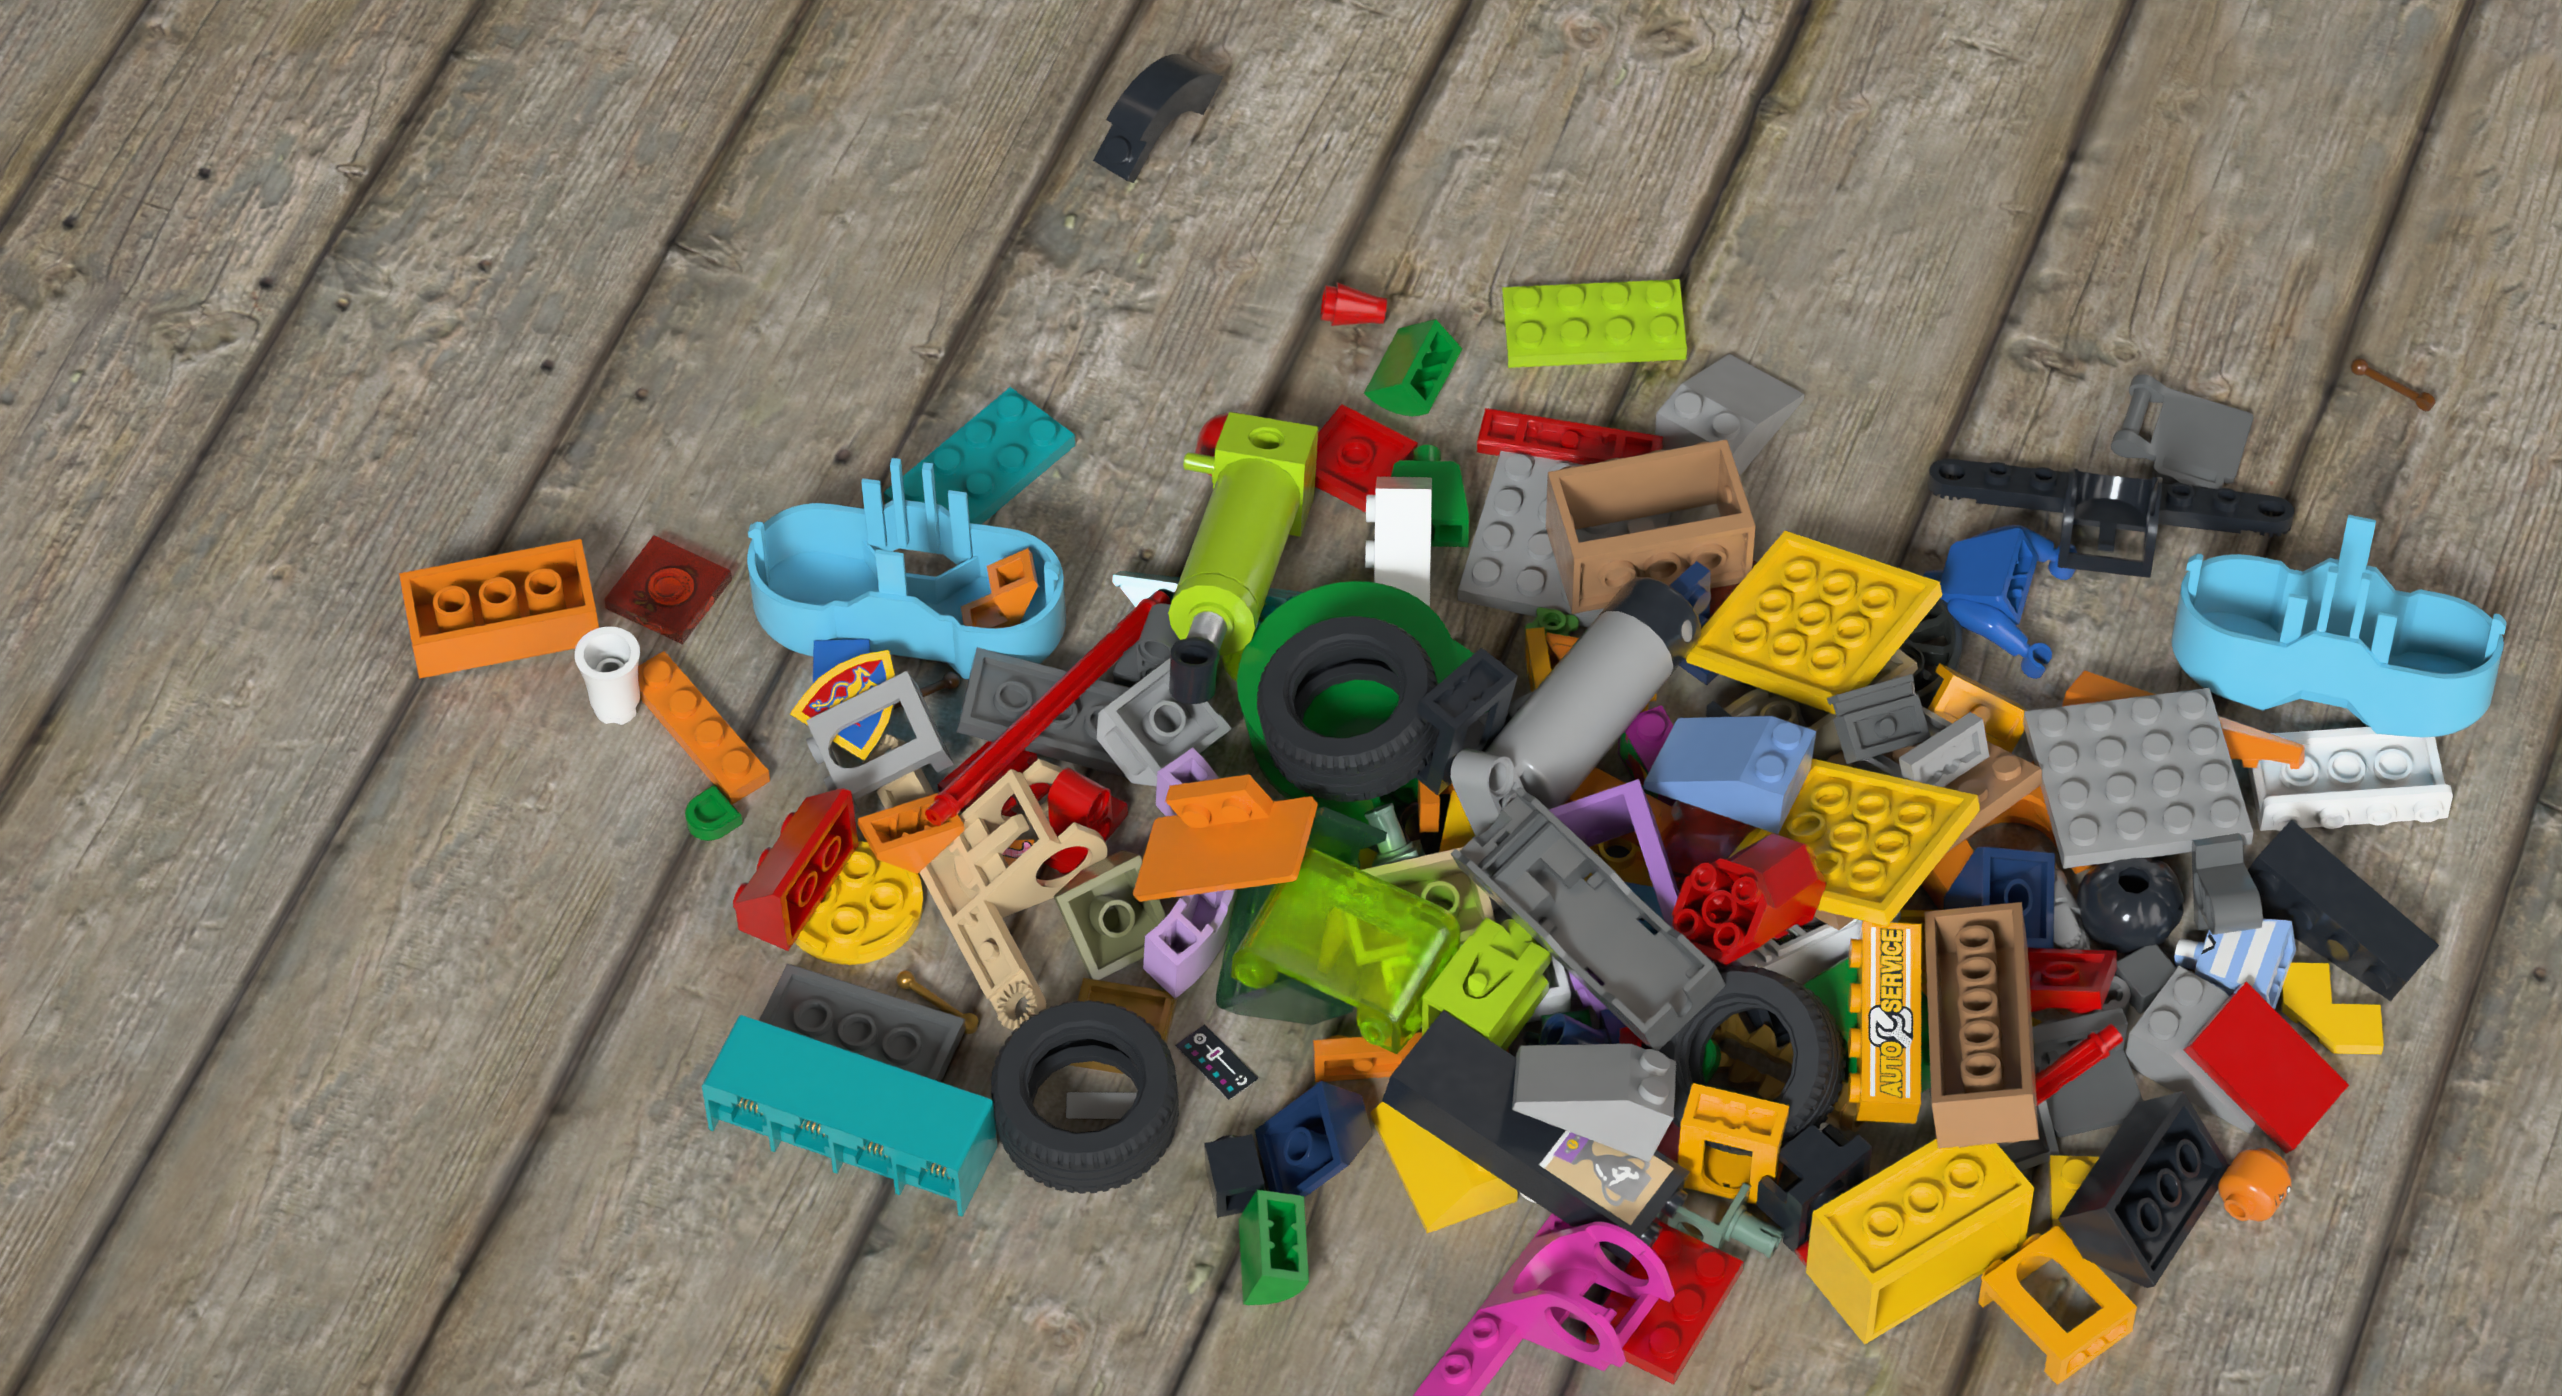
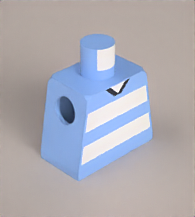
M2263 919L2262 928L2212 935L2209 930L2205 942L2181 938L2175 951V966L2195 970V975L2221 988L2228 996H2231L2238 986L2247 981L2275 1010L2288 969L2296 952L2292 921Z

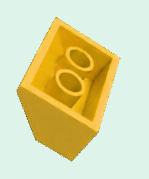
M1383 1101L1371 1111V1119L1427 1234L1517 1202L1518 1191Z

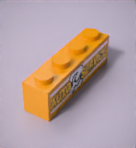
M1863 921L1859 938H1851L1849 946V968L1858 969L1857 983H1850L1848 1007L1849 1012L1857 1013V1028H1850L1848 1056L1857 1058V1073L1849 1074L1848 1102L1857 1103V1121L1916 1124L1921 1106V924L1890 923L1888 926Z

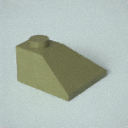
M1121 850L1080 871L1053 896L1090 979L1100 980L1144 958L1145 935L1158 926L1166 917L1159 899L1140 902L1133 896L1140 867L1143 863L1138 854Z

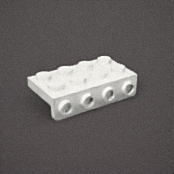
M2371 727L2270 733L2305 745L2303 765L2299 769H2290V764L2271 760H2259L2257 768H2248L2260 831H2281L2291 819L2301 828L2325 827L2329 829L2339 828L2344 825L2369 823L2372 825H2386L2391 822L2413 820L2432 822L2437 819L2448 818L2453 798L2451 786L2445 784L2435 737L2421 738L2375 734Z

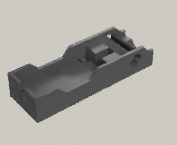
M1519 787L1515 791L1517 796L1500 811L1494 824L1483 834L1472 837L1473 839L1460 851L1455 849L1451 853L1458 867L1544 949L1548 950L1564 968L1650 1049L1659 1051L1726 986L1716 965L1683 934L1671 928L1625 884L1609 865L1536 797L1526 793ZM1590 873H1592L1593 875L1587 881H1585L1584 879ZM1545 917L1547 920L1539 925L1538 923ZM1638 920H1646L1658 933L1654 936ZM1588 969L1591 970L1604 985L1601 986L1586 971Z

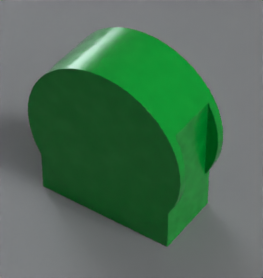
M1363 581L1339 582L1317 587L1295 596L1275 609L1262 621L1254 631L1252 640L1243 650L1237 673V691L1256 761L1268 782L1287 799L1313 797L1318 803L1317 813L1343 817L1374 838L1369 822L1364 814L1373 808L1388 803H1393L1395 814H1397L1411 802H1418V779L1410 780L1409 783L1389 794L1370 800L1353 802L1318 798L1313 794L1305 793L1287 781L1286 777H1283L1271 759L1257 710L1258 684L1261 681L1262 672L1265 671V666L1270 662V658L1276 653V650L1298 632L1315 623L1331 618L1349 616L1383 620L1398 626V628H1402L1407 634L1415 637V640L1419 641L1431 659L1438 684L1474 653L1453 640L1440 617L1427 604L1412 594L1381 583ZM1352 680L1329 687L1314 698L1304 712L1303 723L1308 729L1325 737L1350 738L1369 733L1387 721L1398 705L1399 696L1393 689L1376 681Z

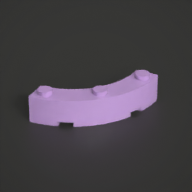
M1193 747L1157 772L1156 806L1165 816L1177 815L1165 802L1170 785L1219 779L1210 765ZM1239 889L1183 896L1163 921L1145 935L1143 969L1174 999L1197 981L1220 952L1230 932L1236 913Z

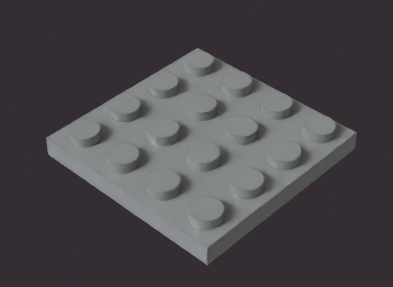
M1500 452L1458 588V601L1537 617L1536 611L1539 607L1556 609L1564 615L1572 614L1546 531L1548 472L1560 470L1567 466L1578 467L1584 465L1518 453ZM1673 512L1576 529L1575 532L1579 543L1668 527ZM1603 609L1572 615L1578 618L1579 626L1589 627Z
M2209 688L2024 711L2023 725L2034 765L2042 770V785L2040 786L2063 869L2110 863L2121 859L2149 858L2192 852V840L2240 833L2243 845L2252 844L2253 829Z

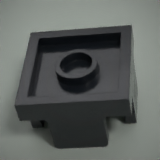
M1828 1124L1821 1131L1816 1126L1811 1125L1779 1152V1160L1794 1172L1798 1178L1784 1190L1768 1176H1765L1758 1182L1756 1204L1785 1230L1783 1243L1792 1252L1795 1253L1794 1250L1809 1240L1808 1235L1811 1230L1813 1211L1869 1179L1872 1146L1859 1134L1849 1141L1831 1124Z

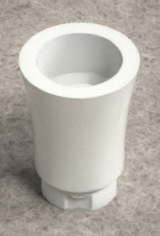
M601 627L594 629L584 635L578 642L574 653L575 662L584 678L590 704L598 719L605 724L618 723L622 725L631 721L636 716V706L640 700L638 683L639 643L630 632L622 628Z

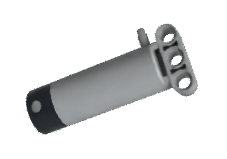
M1636 577L1627 582L1485 751L1467 748L1461 750L1456 755L1451 766V781L1476 837L1483 834L1494 824L1500 811L1517 796L1515 791L1519 787L1526 793L1536 797L1548 810L1564 805L1697 645L1701 635L1699 617L1691 604L1678 591L1666 583L1650 577Z

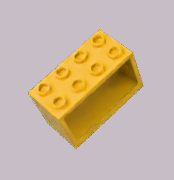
M1937 1139L1812 1212L1806 1273L1865 1345L1980 1276L1995 1261L2000 1259L2005 1261L2018 1253L2021 1245L2026 1241L2034 1187L1997 1143L1938 1149Z

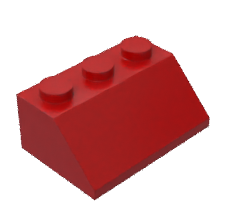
M841 788L806 797L796 813L791 812L787 815L779 838L772 848L767 847L762 852L757 864V871L748 883L744 882L740 885L734 896L733 908L736 911L739 931L789 951L859 846L852 791Z

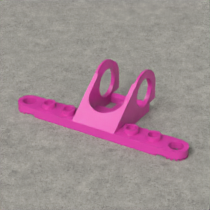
M1551 1214L1413 1396H1480L1522 1339L1531 1341L1601 1371H1605L1610 1364L1621 1368L1626 1361L1622 1347L1657 1302L1658 1298L1670 1302L1675 1296L1664 1264L1648 1245L1621 1227L1606 1222H1593L1573 1228L1554 1214ZM1599 1242H1611L1630 1252L1644 1266L1649 1279H1638L1621 1271L1605 1256ZM1593 1283L1637 1300L1615 1330L1610 1322L1617 1312L1612 1308L1607 1309L1583 1297ZM1567 1317L1587 1323L1597 1335L1600 1345L1588 1344L1575 1338L1563 1329L1561 1325Z

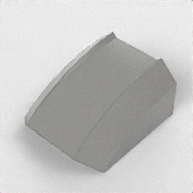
M1170 658L1098 713L1096 739L1129 781L1134 784L1157 786V772L1192 747L1201 755L1232 729L1221 714L1218 715L1208 702L1185 704L1171 696L1169 692Z

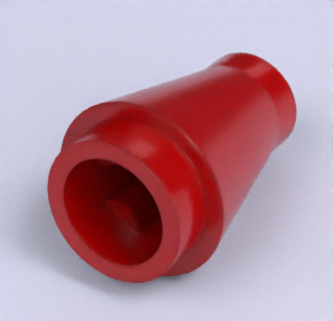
M1338 282L1336 286L1325 285L1320 320L1329 321L1331 326L1369 323L1383 324L1387 298L1377 297Z

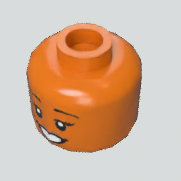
M2266 1148L2247 1149L2238 1153L2218 1182L2219 1195L2224 1202L2226 1211L2231 1216L2241 1221L2253 1220L2257 1222L2268 1220L2273 1216L2292 1187L2288 1165L2283 1158Z

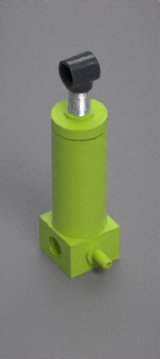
M1229 412L1215 448V457L1191 452L1185 454L1183 463L1185 470L1212 474L1213 492L1168 612L1171 628L1180 639V641L1172 646L1170 655L1169 692L1177 701L1185 704H1200L1212 699L1216 692V671L1220 655H1229L1240 651L1252 640L1289 535L1301 537L1314 500L1318 442L1317 426Z

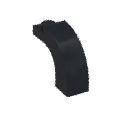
M1182 54L1167 55L1153 62L1130 83L1110 111L1106 120L1112 123L1093 161L1124 180L1134 183L1163 130L1171 121L1184 112L1191 111L1204 115L1223 76Z

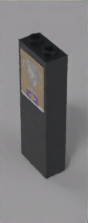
M1443 1010L1391 1074L1382 1101L1573 1228L1593 1222L1610 1223L1632 1233L1651 1248L1663 1230V1227L1658 1225L1665 1215L1673 1219L1677 1214L1676 1210L1678 1207L1683 1206L1688 1194L1682 1189L1690 1172L1657 1150L1650 1162L1512 1110L1516 1057ZM1599 1242L1602 1247L1628 1264L1634 1257L1630 1252L1614 1243Z

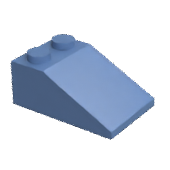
M1773 716L1678 718L1644 781L1643 789L1778 834L1811 770L1816 731Z

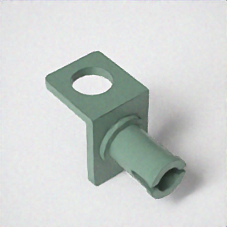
M1393 803L1378 806L1364 814L1380 851L1375 856L1372 867L1426 856L1420 839L1413 842L1406 841L1396 817Z
M1745 1182L1719 1225L1682 1206L1678 1207L1676 1210L1677 1214L1673 1219L1669 1217L1667 1224L1721 1250L1726 1241L1729 1242L1733 1238L1759 1251L1769 1259L1774 1255V1249L1777 1250L1785 1231L1746 1212L1751 1185ZM1681 1222H1687L1697 1227L1703 1236L1691 1233L1683 1227Z

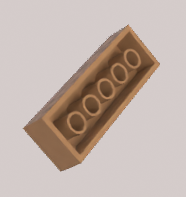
M2022 902L1924 912L1931 1098L1938 1149L2005 1142L2015 1143L2039 1139L2028 947Z

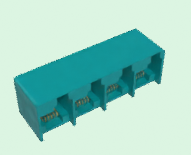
M743 1015L738 1016L702 1084L709 1130L714 1131L719 1120L768 1136L772 1152H776L779 1144L783 1141L831 1158L833 1173L838 1174L844 1162L894 1179L895 1194L897 1195L901 1194L905 1184L957 1201L958 1216L963 1217L998 1147L994 1104L991 1099Z

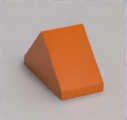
M938 793L858 818V826L876 859L916 874L923 870L964 831V824L958 814L954 818L949 817L941 826H935L928 821L925 811L934 803V797Z

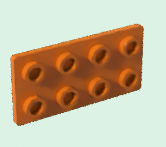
M1250 774L1170 785L1165 802L1177 815L1155 819L1133 896L1141 902L1297 880L1318 803L1311 796L1273 801Z

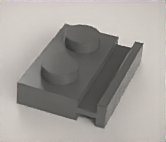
M1912 674L1827 698L1828 704H1833L1837 718L1833 720L1847 764L1916 745L1931 738L1919 695H1914L1910 682L1914 681Z

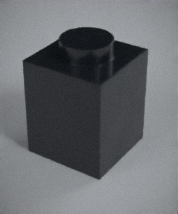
M1253 1134L1244 1136L1226 1135L1215 1141L1204 1143L1205 1169L1217 1218L1243 1213L1256 1191H1265Z

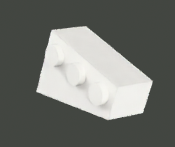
M1377 477L1376 495H1367L1366 522H1375V540H1366L1365 568H1374V583H1381L1406 591L1430 607L1432 478Z

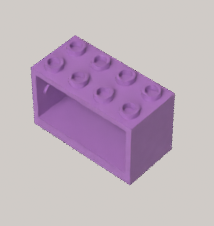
M1639 779L1549 809L1588 847L1635 831L1664 921L1673 928L1672 911L1679 896V890L1654 814ZM1588 969L1586 971L1601 986L1604 985L1591 970ZM1569 972L1574 989L1578 991L1583 1007L1592 1005L1600 1021V1010L1608 1008Z

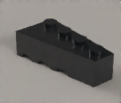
M2292 819L2248 868V872L2259 892L2263 918L2292 921L2294 938L2389 1001H2392L2440 946Z

